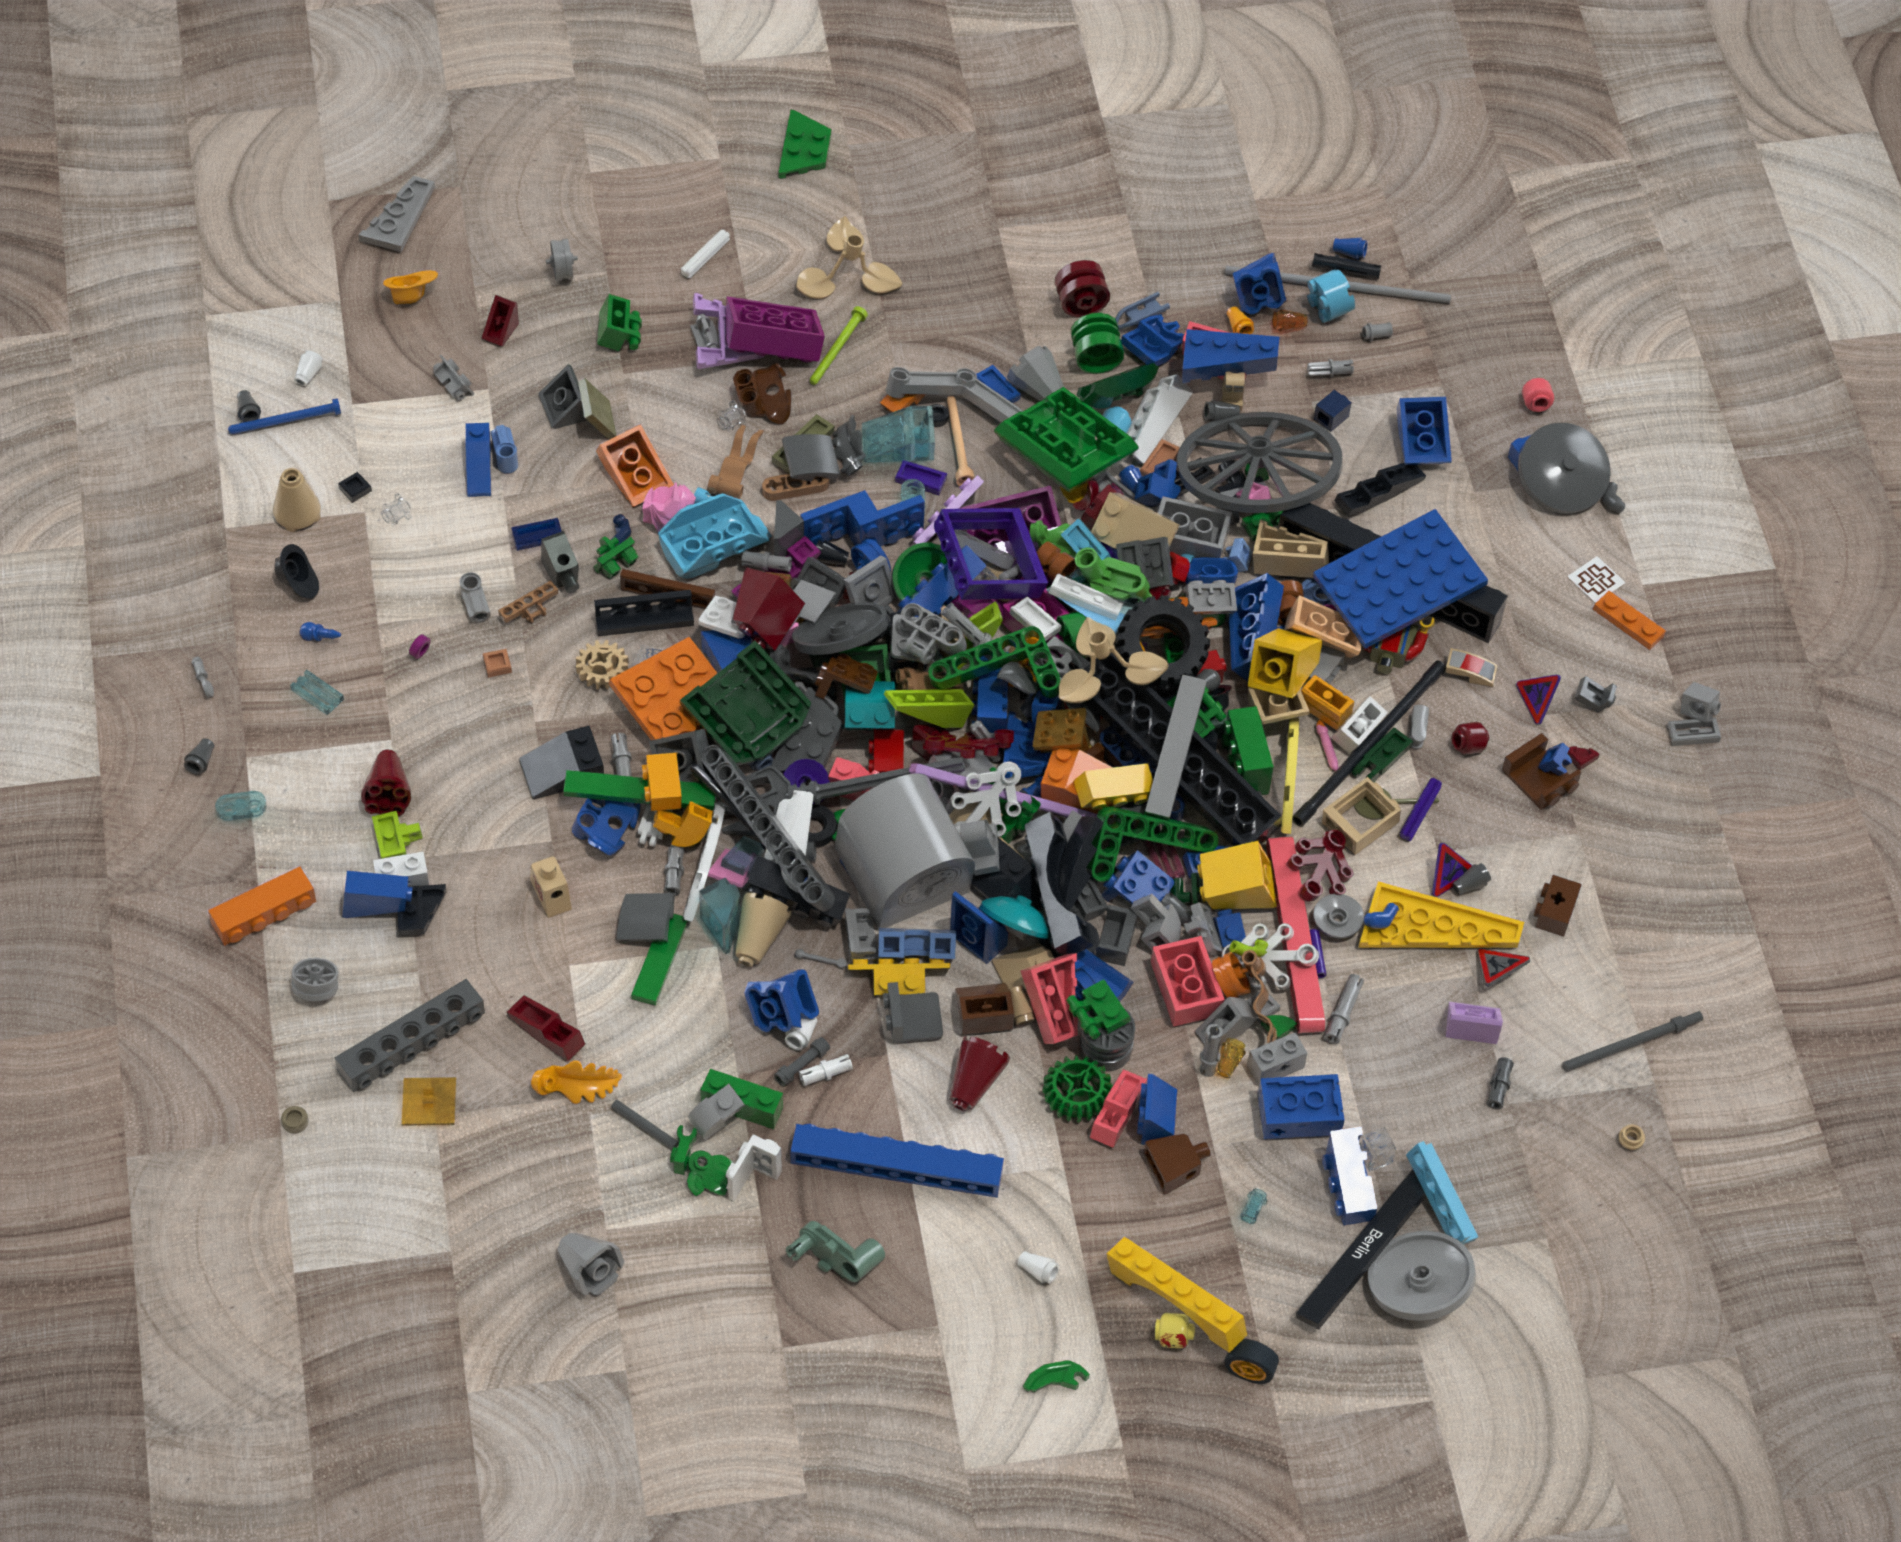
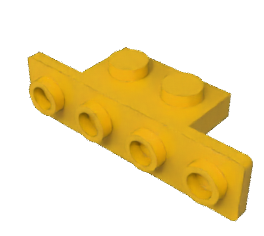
M905 958L904 964H894V959H878V964H868V959H853V964L848 965V970L873 969L874 995L887 993V984L898 982L899 995L925 993V968H950V963H945V959L929 958V963H919V958Z

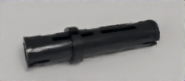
M1314 253L1312 267L1327 270L1335 269V271L1340 270L1349 274L1379 279L1382 265L1340 258V255H1335L1334 257Z

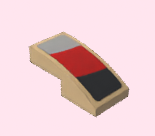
M1450 649L1446 673L1470 677L1469 683L1493 687L1497 664L1466 651Z

